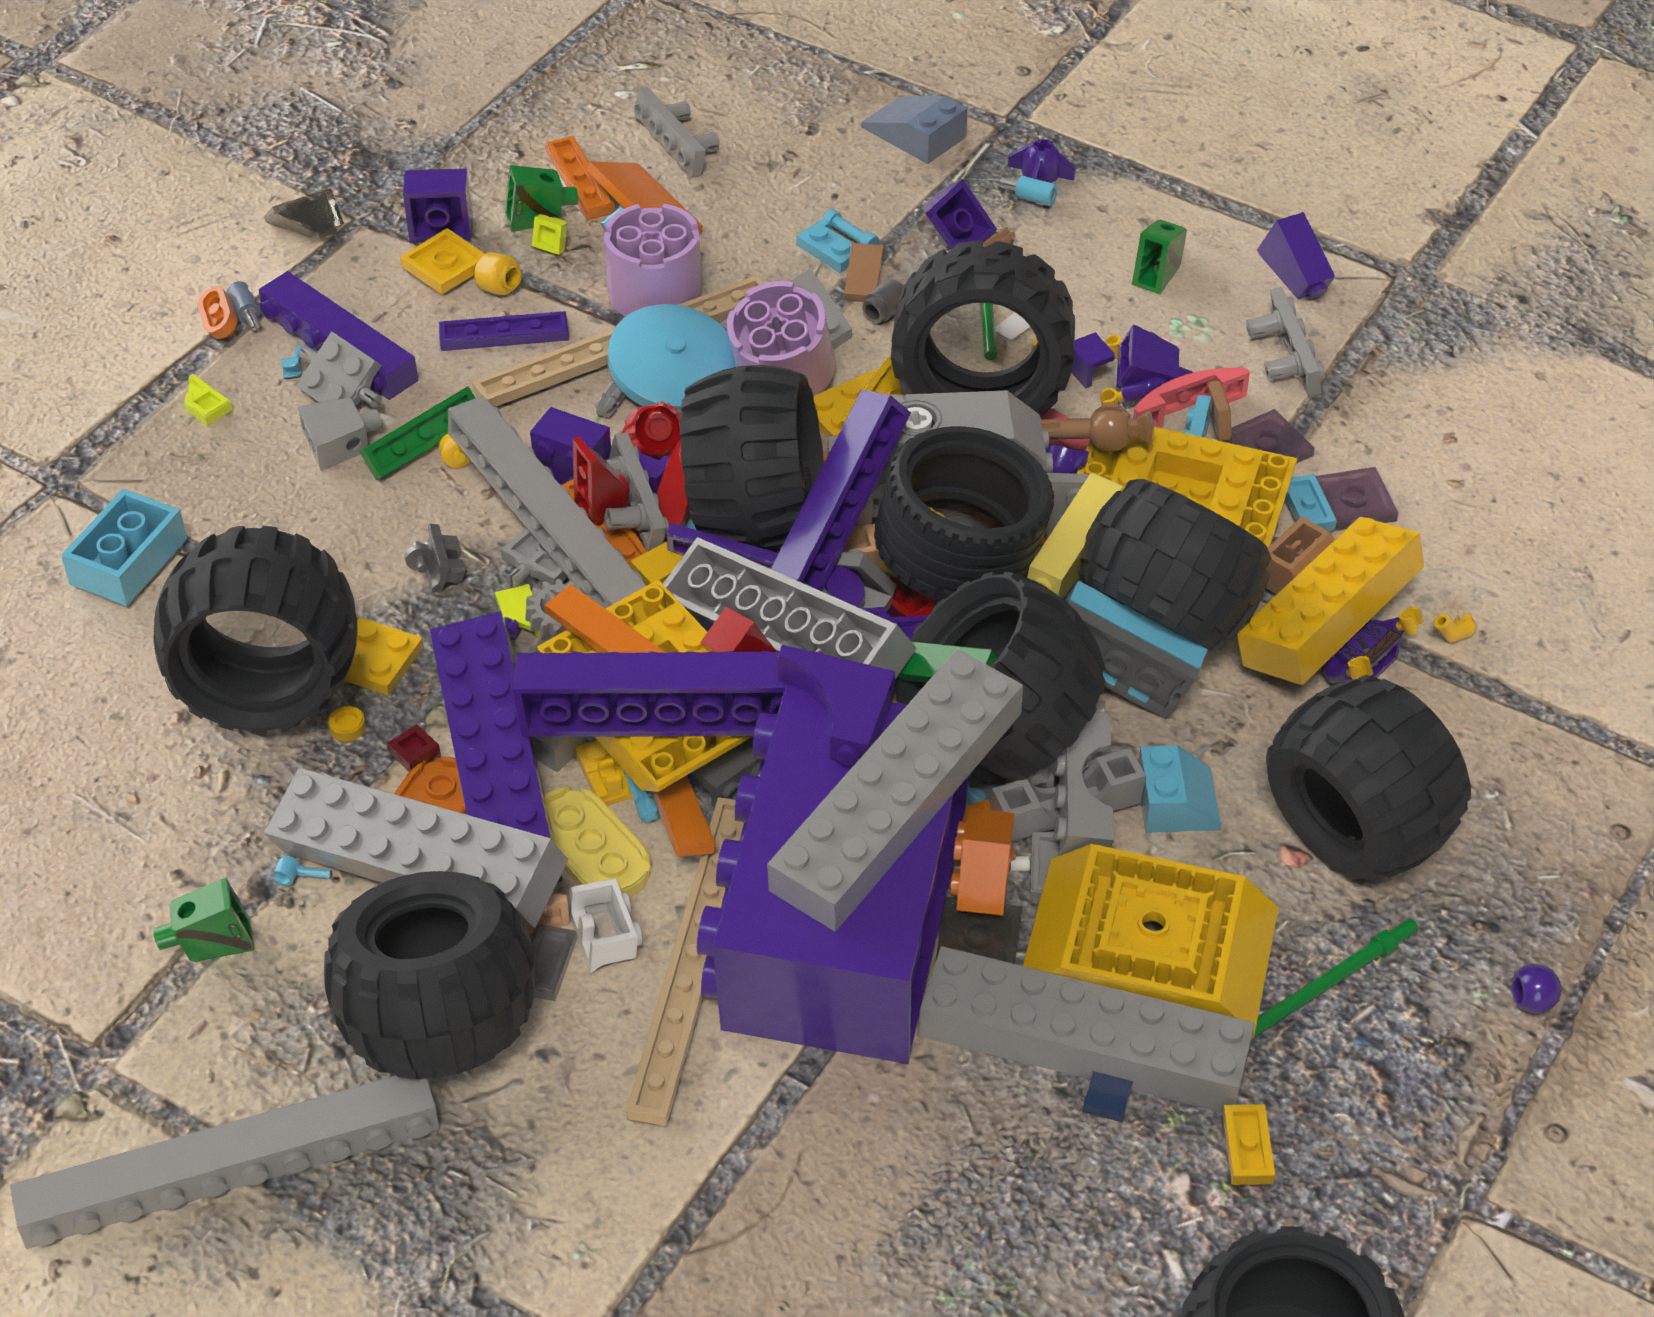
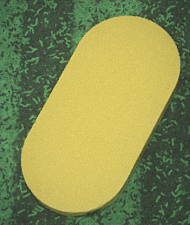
M571 787L558 788L545 794L555 844L568 858L564 870L578 886L616 878L621 893L626 892L628 897L637 894L644 888L651 875L649 852L645 845L599 796L590 790L580 788L581 792L577 790L571 791Z

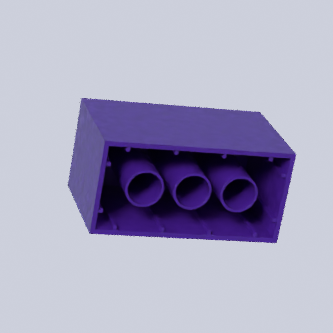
M786 684L778 714L761 712L756 723L753 739V757L762 759L758 776L743 774L738 786L735 802V820L744 822L740 841L724 839L720 849L716 870V885L726 888L721 908L706 905L700 919L696 946L697 954L707 955L702 973L701 995L718 999L720 1029L722 1031L909 1064L920 1015V1007L924 998L954 864V847L959 821L964 820L966 811L968 777L836 932L769 891L767 863L853 767L830 759L829 736L832 726L821 705L807 692L794 685ZM892 702L881 734L908 704Z

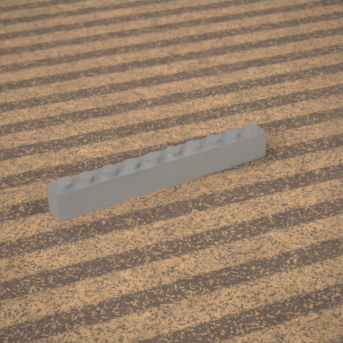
M482 396L448 408V434L567 577L585 595L602 607L607 608L646 586L640 573L633 571L625 561L621 551L615 550L607 540L603 530L597 528L591 522L585 509L579 507L573 501L569 491L564 486H560L554 479L551 470L547 466L542 465L536 458L533 449L530 446H526L519 438L516 429L513 426H509L502 418L497 407H493Z
M395 1075L10 1184L18 1231L26 1249L35 1246H47L56 1240L76 1234H89L98 1228L121 1221H134L142 1215L163 1209H175L184 1203L205 1197H217L225 1191L246 1185H258L267 1179L288 1173H300L309 1167L329 1161L338 1162L350 1155L364 1151L380 1150L389 1144L409 1138L424 1137L430 1132L440 1130L427 1078H399Z

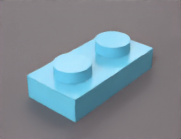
M1197 396L1195 408L1189 407L1186 427H1190V430L1184 429L1183 433L1206 438L1210 420L1211 396Z
M1315 474L1292 477L1285 500L1295 521L1303 516L1327 531H1334L1337 520Z

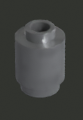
M893 279L885 280L866 296L865 302L862 305L864 315L873 323L885 322L896 313L904 285Z

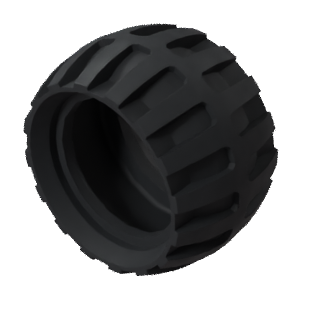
M747 365L713 373L688 386L684 391L685 396L681 404V462L685 481V493L688 499L692 523L698 531L773 552L780 551L824 465L822 438L812 389L808 384L807 377L802 373L776 366Z
M263 525L262 528H245V526L229 528L220 535L212 534L206 537L176 564L168 576L157 602L154 617V650L162 677H165L169 691L176 700L180 699L188 706L189 712L200 719L204 717L218 723V727L233 731L236 728L251 730V733H267L268 730L279 728L287 730L296 727L305 718H313L329 703L333 695L343 684L352 664L357 644L358 622L354 597L344 573L339 572L335 560L325 550H319L310 543L308 538L297 533L292 535L278 531L277 527ZM227 611L261 613L294 626L304 634L307 640L285 647L251 645L237 641L219 632L207 623L206 617Z
M991 572L983 574L982 578L962 584L957 588V591L946 599H942L923 623L920 622L912 633L911 642L992 650L997 658L991 667L1023 685L1021 715L969 774V776L981 781L1004 784L1006 781L1024 780L1039 769H1045L1055 762L1057 756L1067 747L1070 748L1079 738V733L1086 723L1093 718L1097 710L1096 705L1100 694L1104 692L1106 681L1103 671L1106 669L1096 639L1084 620L1063 598L1044 585L1021 575L1004 572L1003 575ZM895 679L896 701L909 704L926 683Z

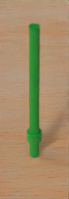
M1408 918L1390 931H1381L1370 939V944L1259 1015L1254 1038L1379 956L1385 958L1396 951L1400 942L1418 931L1417 923L1412 918Z

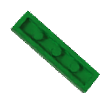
M469 386L361 449L359 453L375 479L382 478L438 444L443 436L448 434V408L476 399Z

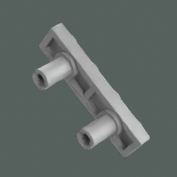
M648 87L638 89L637 99L634 103L635 116L691 177L701 176L705 153L718 151L719 149L717 146L720 144L718 135L715 132H710L709 134L693 136L681 124L680 120H689L691 110L688 102L681 101L680 103L664 105Z
M1282 287L1270 289L1271 314L1246 320V328L1250 340L1278 333L1282 336L1290 356L1264 362L1267 380L1273 382V380L1297 375V377H1300L1308 397L1321 394V380L1325 379L1324 367L1320 360H1315V349L1312 340H1306L1305 338L1306 331L1303 320L1296 318L1294 301L1292 297L1287 298Z
M617 433L614 435L609 459L605 461L610 464L617 475L622 474L630 487V493H628V507L606 508L604 515L605 526L607 530L636 528L648 552L663 544L664 538H667L669 530L668 520L660 512L657 494L653 493L650 488L649 476L647 471L642 469L637 447L632 445L628 433Z

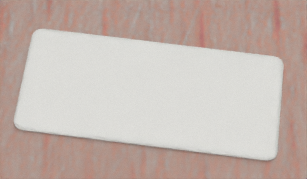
M1013 313L995 326V331L1009 340H1013L1030 328V326L1021 316Z

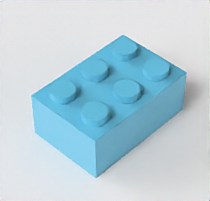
M122 489L62 553L61 557L69 585L128 606L187 540L181 510Z

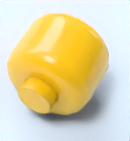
M446 434L443 436L438 448L445 465L453 469H460L469 465L471 460L450 435Z

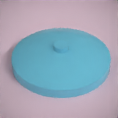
M674 304L647 306L627 315L614 329L610 337L607 354L608 368L612 379L627 397L643 407L663 401L674 406L679 411H681L682 399L685 396L684 391L688 386L713 373L737 367L728 332L724 327L701 311Z

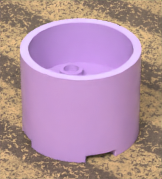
M663 203L662 208L643 209L637 204L619 211L610 218L605 226L606 232L604 235L609 301L618 313L626 317L632 312L647 306L659 304L678 305L702 295L700 234L698 223L691 214L679 207Z
M790 281L767 282L745 292L746 297L738 303L733 311L730 310L727 318V332L736 366L768 365L790 369L807 377L814 396L823 392L833 378L835 357L824 306L815 293L811 294L802 288L795 287L794 282Z

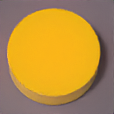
M343 706L337 708L328 717L330 734L338 741H354L360 738L366 730L364 714L356 707Z

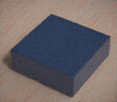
M1093 1071L1084 1101L1083 1112L1123 1123L1133 1081Z

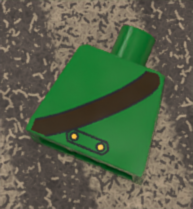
M509 165L505 216L511 232L533 228L534 217L540 214L560 219L562 206L578 204L577 187H563L557 171Z
M1157 220L1141 232L1132 285L1158 294L1163 292L1181 265L1187 234L1185 227L1164 220ZM1160 264L1156 270L1153 268L1155 265Z
M227 878L220 879L173 899L169 904L171 923L153 928L154 939L159 950L180 945L188 959L193 962L254 950L251 920Z

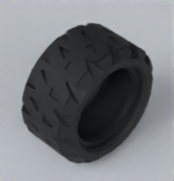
M983 240L956 244L948 253L945 249H942L926 259L921 264L917 273L913 272L901 291L896 308L891 339V362L894 376L899 379L902 393L905 395L1009 391L1042 417L1057 403L1058 393L1066 389L1073 370L1075 315L1073 314V301L1065 283L1055 279V270L1035 254L1023 256L1022 247L1001 241H996L987 247H983ZM971 303H991L1008 308L1021 316L1032 328L1038 342L1032 352L1013 367L996 372H976L962 368L947 359L935 345L930 330L943 315L952 309Z

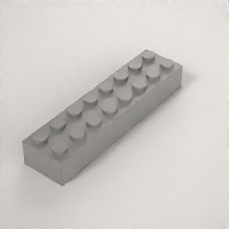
M698 537L663 583L704 629L709 631L725 607H728L754 621L776 652L780 651L782 645L812 652H823L824 655L895 671L896 679L917 649L897 624Z
M957 648L767 863L769 891L836 932L1021 715L1023 685Z
M300 767L264 832L285 854L382 883L404 875L430 871L459 872L477 876L481 881L493 883L504 892L505 898L513 904L516 913L520 915L523 924L531 928L536 927L568 861V858L551 838Z
M941 946L920 1007L919 1037L1090 1080L1094 1071L1133 1081L1132 1090L1223 1112L1224 1105L1237 1104L1255 1022Z

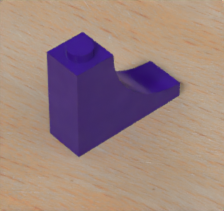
M782 645L777 656L778 680L802 689L821 705L832 726L829 736L830 759L846 766H854L881 735L895 696V671Z

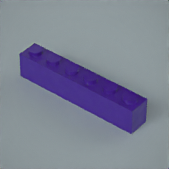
M289 271L258 289L261 300L260 309L267 319H272L281 325L289 334H294L310 348L319 351L332 331L380 363L382 366L374 376L370 387L375 393L378 392L388 400H391L418 382L415 356Z
M866 390L860 391L771 570L819 591L823 590L911 415V412L891 395Z

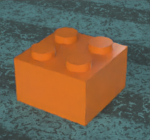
M969 808L966 821H959L954 847L955 866L950 895L958 896L956 910L1003 916L1015 813Z

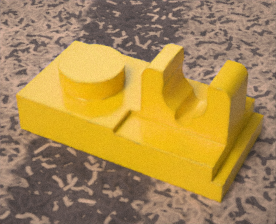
M598 740L575 746L576 759L591 791L599 796L607 806L633 798L627 783L628 776L625 777L623 769Z

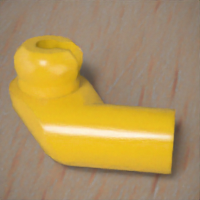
M1446 613L1439 614L1434 619L1436 629L1451 643L1471 637L1477 628L1473 616L1469 613H1463L1464 619H1460L1457 615L1454 621Z

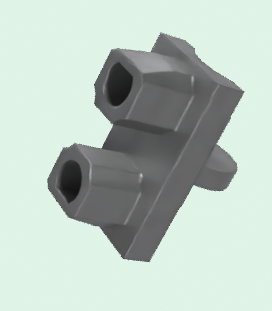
M429 524L428 540L423 544L419 541L414 542L405 552V562L413 570H418L421 573L427 572L431 592H442L445 582H462L465 565L463 560L456 559L459 551L457 536L442 535L439 524Z

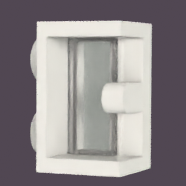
M616 878L574 886L570 890L569 917L574 930L577 932V939L590 974L602 965L636 958L637 945L642 944V933L639 923L637 921L632 922L630 917L631 906L629 897L626 892L621 893Z

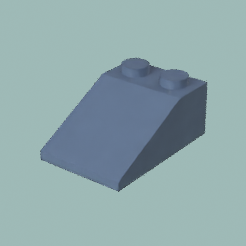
M899 96L862 121L861 127L929 164L967 137L968 108L946 96Z

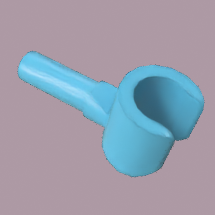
M302 344L297 345L292 358L281 359L283 378L302 375L301 357L298 356V350L304 352L300 348L303 346Z
M285 856L279 860L274 869L276 873L274 881L283 886H290L296 876L330 879L331 870L300 865L295 858Z

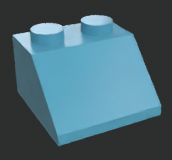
M1178 745L1140 746L1138 762L1146 775L1141 801L1145 833L1220 830L1221 822L1211 768Z

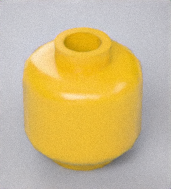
M488 252L483 254L477 261L474 271L475 282L485 292L506 296L512 293L521 281L520 266L517 260L509 255Z

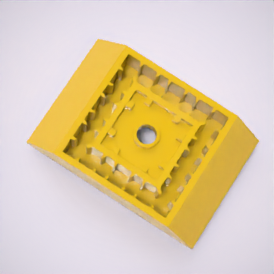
M1154 426L1153 444L1138 437H1131L1126 447L1110 452L1095 447L1090 439L1086 449L1089 452L1086 465L1081 470H1078L1077 474L1094 473L1122 485L1123 489L1129 480L1146 479L1230 520L1260 539L1268 548L1273 540L1297 464V458Z
M659 579L605 608L665 652H707L700 643L707 634V631ZM566 630L536 647L537 652L600 653L570 630ZM595 736L640 790L656 792L661 791L753 737Z
M1089 844L1051 859L1023 966L1255 1022L1252 1038H1254L1279 907L1246 876ZM1147 921H1156L1163 926V929L1151 931L1143 924Z

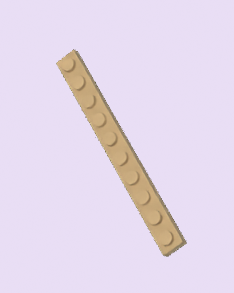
M756 275L678 305L701 311L720 323L727 319L730 310L733 311L738 303L746 297L745 292L764 282ZM614 329L472 381L473 392L478 398L484 396L493 407H497L608 365L609 341Z
M718 797L709 826L715 841L714 854L701 855L627 1104L626 1118L628 1120L667 1126L703 999L701 995V980L707 955L697 954L696 946L700 919L706 905L721 908L726 888L716 885V870L720 849L724 839L740 841L744 822L735 820L736 800Z

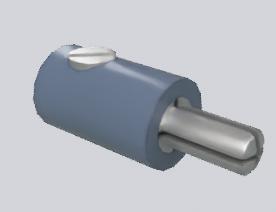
M242 281L232 283L226 292L231 296L238 319L243 323H248L252 330H256L253 324L254 321L259 329L261 324L258 317L261 311L251 289Z

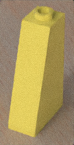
M1091 473L1032 561L1027 578L1044 585L1061 598H1064L1079 579L1078 572L1083 564L1080 556L1085 546L1086 534L1100 509L1116 491H1122L1123 486Z

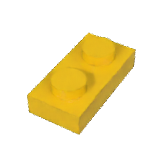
M1265 1104L1224 1105L1222 1116L1232 1185L1274 1184L1276 1175Z

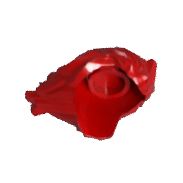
M663 401L631 411L627 416L625 426L620 433H628L632 445L636 446L644 455L659 460L664 455L669 457L677 443L681 441L680 422L682 411Z

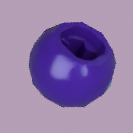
M1532 963L1523 966L1514 974L1512 980L1513 998L1517 1006L1526 1012L1541 1014L1550 1011L1560 1000L1562 993L1560 980L1554 970L1545 965Z

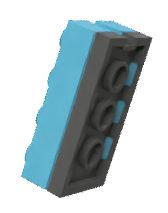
M1078 580L1065 601L1077 611L1096 639L1106 667L1103 671L1106 681L1105 687L1167 719L1178 704L1181 695L1184 696L1195 681L1208 649Z

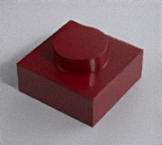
M418 724L387 742L389 753L408 771L421 762L426 761L427 763L441 754L439 744Z

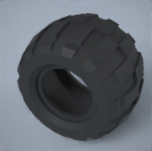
M1146 479L1129 480L1123 491H1116L1098 512L1086 534L1085 546L1080 556L1083 564L1078 572L1082 583L1208 649L1207 652L1221 651L1227 640H1234L1238 632L1250 622L1264 596L1270 574L1266 568L1272 557L1267 545L1260 539L1216 512L1164 486Z
M1362 676L1358 679L1345 680L1315 694L1292 712L1275 735L1273 745L1267 750L1266 763L1270 788L1280 811L1290 827L1319 859L1342 874L1361 881L1368 879L1375 882L1383 879L1385 876L1390 878L1420 865L1438 851L1451 837L1461 823L1460 818L1468 810L1467 802L1471 800V784L1467 766L1461 750L1449 730L1439 717L1417 696L1386 679L1380 680L1373 676Z
M430 871L404 875L369 889L351 901L352 904L340 912L332 924L333 932L328 938V951L325 952L324 958L325 991L330 1013L347 1045L351 1044L355 1054L365 1059L367 1066L378 1072L397 1075L399 1078L426 1079L455 1075L479 1067L494 1059L498 1053L510 1047L521 1035L520 1026L528 1021L534 996L536 971L529 934L520 915L516 913L513 904L505 898L504 892L493 883L484 882L477 876L459 872Z
M1280 1226V1230L1277 1229L1276 1233L1265 1235L1260 1230L1240 1237L1239 1240L1232 1243L1227 1251L1222 1250L1218 1256L1215 1255L1194 1280L1191 1293L1183 1302L1181 1317H1405L1394 1288L1385 1287V1278L1381 1273V1269L1367 1254L1359 1256L1347 1248L1346 1240L1325 1232L1324 1236L1304 1232L1303 1227Z

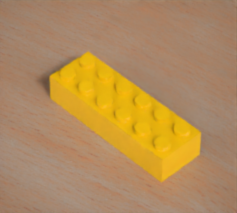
M1359 517L1238 632L1237 636L1243 667L1300 685L1307 682L1424 568L1420 532L1375 521L1371 518Z

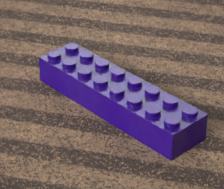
M501 611L430 629L467 815L551 838L555 843L532 737H522L513 694L516 663L510 636ZM561 874V876H560L558 882L563 881L562 874Z
M779 652L517 653L513 694L522 737L754 736L759 714L761 712L778 714L786 684H791L778 680L777 656Z

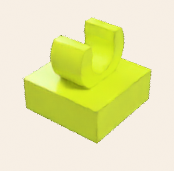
M542 214L534 217L532 247L557 255L565 251L568 222Z

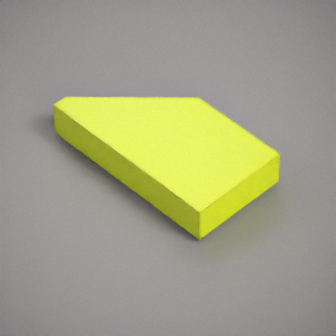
M191 374L189 376V387L184 402L187 412L208 426L233 410L229 399L196 375Z
M529 584L495 592L496 602L503 618L515 619L519 623V628L531 631L530 622L525 620L527 596H532ZM540 629L532 631L535 632L536 637L541 638Z

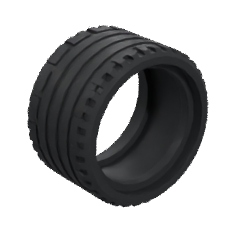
M949 426L919 433L914 438L907 440L898 449L891 463L875 523L874 539L876 540V549L879 551L878 554L884 561L885 566L902 583L922 595L938 601L949 597L962 584L982 578L983 574L995 572L1003 575L1004 572H1010L1027 578L1029 567L1040 550L1054 507V491L1052 490V483L1048 479L1049 476L1042 465L1023 447L1002 435L988 430L966 426ZM950 503L962 505L992 518L1001 528L966 526L944 518L925 504Z

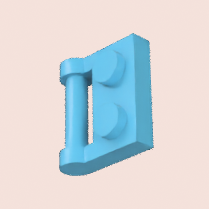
M834 209L828 210L823 219L796 236V245L839 273L848 269L852 243L832 230L837 229L858 243L879 244L878 236L871 232L865 233L844 220L842 215Z

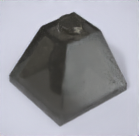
M331 188L273 206L264 216L266 223L310 238L319 235L320 240L337 235V229L344 224Z

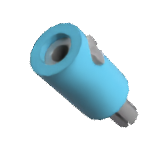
M1021 176L1018 181L1002 177L999 183L1001 188L1015 191L1016 198L1032 201L1039 205L1052 206L1058 191L1057 184L1026 176Z

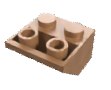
M1303 516L1298 519L1268 547L1272 559L1266 568L1270 573L1266 588L1278 594L1335 540L1331 532Z

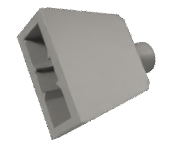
M349 398L298 407L302 432L320 471L361 455L359 451L368 446L366 433L383 428L377 409L359 414L353 400Z

